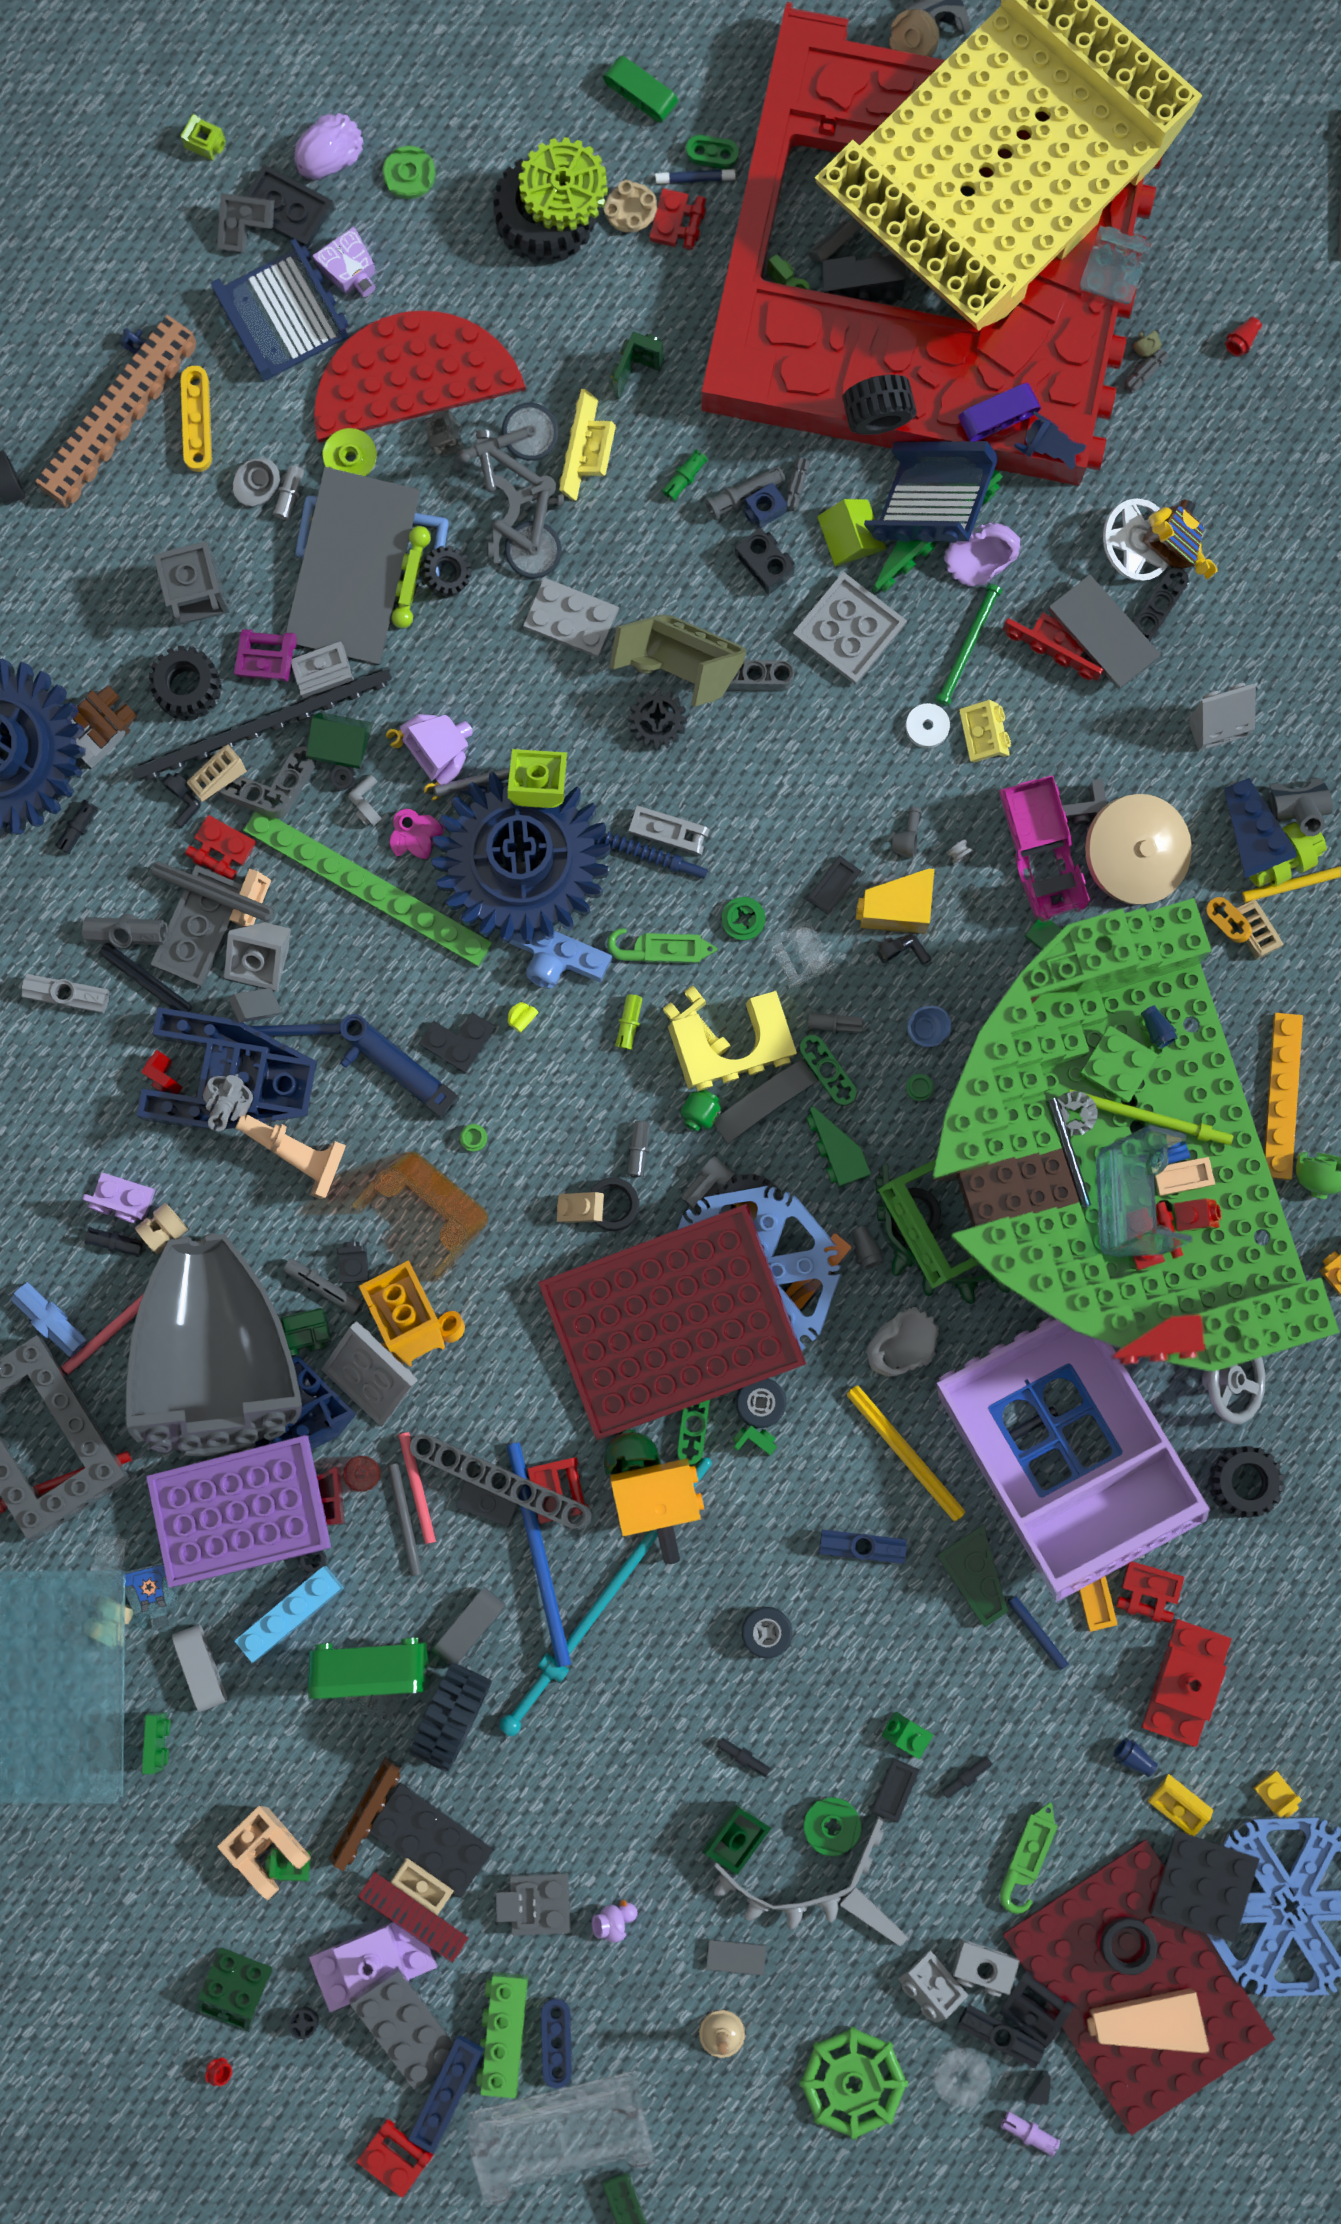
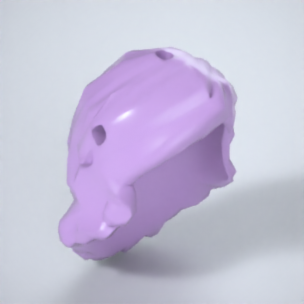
M340 113L336 116L332 114L320 116L315 124L302 133V136L296 143L294 155L300 176H304L305 179L320 180L327 175L334 174L347 166L353 165L357 161L358 155L363 150L362 145L364 141L361 137V130L357 129L355 122L350 121L349 116Z
M998 523L981 524L973 529L969 541H957L956 543L949 544V549L945 550L944 561L948 564L947 570L952 573L954 579H959L961 584L968 586L985 585L994 575L1001 573L1010 563L1017 559L1019 549L1021 548L1020 537L1008 526Z

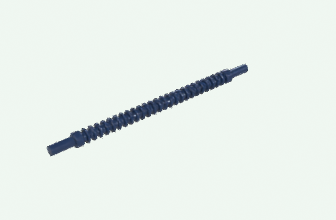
M479 786L485 794L491 792L487 791V787ZM469 789L459 791L460 793L471 796ZM608 831V833H605L600 839L596 840V844H600V842L610 844L611 850L618 848L619 853L624 850L626 855L632 853L633 858L640 856V860L646 858L648 863L654 861L656 866L659 863L662 864V868L668 866L669 870L675 873L682 871L705 880L708 872L706 868L684 861L683 857L675 854L672 857L670 852L663 854L662 849L659 852L655 851V847L649 849L647 844L641 846V842L635 844L633 839L627 841L625 836L619 838L618 834H615V836L611 835V831Z

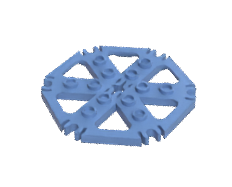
M768 1186L703 1197L708 1201L710 1208H708L705 1201L699 1200L697 1203L702 1209L701 1214L696 1215L691 1209L687 1210V1216L693 1222L691 1223L683 1215L678 1229L720 1214V1210L724 1205L745 1201H753L757 1204L758 1212L754 1225L801 1350H803L805 1346L801 1342L802 1335H807L812 1341L816 1339V1335L810 1330V1327L817 1332L818 1336L820 1335L842 1274H830V1271L833 1272L841 1269V1265L833 1266L829 1263V1257L839 1254V1251L834 1249L827 1252L825 1250L829 1246L837 1245L795 1195H793L790 1205H787L790 1200L789 1192H785L784 1198L781 1201L777 1200L774 1196L777 1189L775 1187L769 1190L768 1198H766ZM790 1216L796 1217L815 1240L814 1247L807 1251L774 1256L786 1219ZM808 1279L820 1280L823 1284V1290L814 1314L809 1317L804 1316L779 1284Z
M1320 1817L1251 1818L1255 1822L1257 1830H1255L1250 1822L1245 1821L1244 1824L1248 1828V1833L1245 1836H1240L1239 1832L1233 1829L1232 1835L1238 1840L1235 1844L1230 1834H1227L1222 1845L1260 1858L1254 1877L1263 1892L1249 1893L1241 1923L1264 1924L1248 1956L1243 1960H1238L1233 1956L1222 1938L1207 1934L1237 1983L1242 1973L1245 1974L1240 1979L1241 1986L1245 1987L1251 1979L1256 1981L1253 1992L1257 1995L1262 1992L1263 1984H1265V1988L1261 1994L1262 1997L1330 1995L1326 1991L1324 1983L1334 1993L1337 1992L1333 1981L1336 1977H1341V1957L1318 1921L1341 1920V1889L1317 1890L1335 1852H1341V1837L1336 1840L1341 1834V1828L1335 1826L1333 1832L1327 1834L1325 1826L1328 1821L1321 1819L1316 1829L1315 1827ZM1299 1829L1305 1833V1843L1289 1875L1266 1840L1267 1834L1272 1830ZM1282 1893L1290 1901H1297L1298 1904L1294 1907L1299 1919L1290 1911L1284 1912V1908L1287 1905ZM1274 1897L1277 1898L1279 1904L1276 1903V1901L1274 1900ZM1292 1938L1313 1970V1977L1308 1982L1280 1983L1274 1978V1974Z

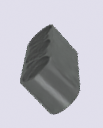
M744 660V663L726 691H786L793 683L794 669L790 663L783 660ZM751 671H757L762 677L754 681L749 679L747 674ZM783 671L789 677L784 681H779L774 675L777 672Z
M484 1587L432 1651L449 1666L452 1662L458 1664L496 1619L506 1604Z

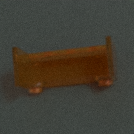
M408 1151L383 1169L351 1206L361 1214L378 1192L386 1197H393L398 1195L405 1186L409 1187L448 1220L441 1229L439 1237L442 1245L451 1253L433 1273L441 1281L486 1228L489 1221L488 1213L479 1203L420 1154Z

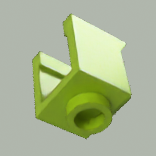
M192 114L181 135L183 145L186 149L213 161L216 154H220L224 149L225 137L221 128ZM203 132L209 136L205 141L196 137L197 134Z

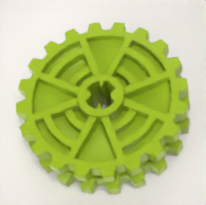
M565 137L562 142H557L556 138L550 139L549 145L539 144L537 152L531 150L528 153L530 160L523 161L521 165L523 173H519V188L522 202L526 204L525 210L528 214L534 213L533 220L537 223L541 220L544 221V226L548 229L552 225L557 226L558 231H563L566 226H569L571 230H575L579 223L585 226L589 224L588 218L590 216L596 218L599 215L597 208H603L605 205L603 197L608 192L605 166H601L602 159L599 155L593 156V148L591 146L582 147L583 144L580 140L570 143L569 138Z

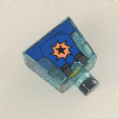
M164 1563L118 1574L134 1615L138 1617L149 1614L152 1630L168 1627L169 1622L166 1609L179 1605L178 1586L168 1588Z

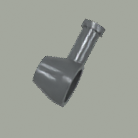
M908 808L907 813L909 815L906 831L894 834L892 851L907 858H915L918 822L922 811L920 808Z

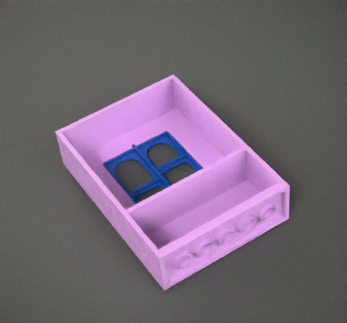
M1051 1317L1039 1324L1040 1328L1030 1333L1027 1330L1018 1334L1014 1338L1015 1341L1007 1346L1000 1344L989 1351L990 1355L981 1360L979 1357L968 1361L964 1365V1369L956 1373L954 1370L947 1372L940 1377L937 1389L939 1399L1055 1602H1058L1205 1522L1209 1513V1507L1124 1365H1120L1119 1359L1111 1360V1355L1115 1353L1112 1345L1077 1333ZM1057 1378L1066 1379L1077 1388L1083 1403L1059 1417H1054L1045 1404L1043 1390L1051 1380ZM1016 1400L1030 1403L1036 1409L1049 1432V1438L1026 1451L1018 1449L1002 1419L1005 1407ZM1086 1415L1094 1417L1113 1450L1111 1456L1089 1468H1084L1080 1464L1062 1432L1065 1426ZM1052 1449H1058L1071 1469L1072 1476L1048 1490H1043L1031 1472L1029 1462Z

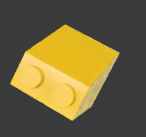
M928 868L865 890L864 897L858 899L856 908V920H861L860 928L926 934L930 924L934 869Z

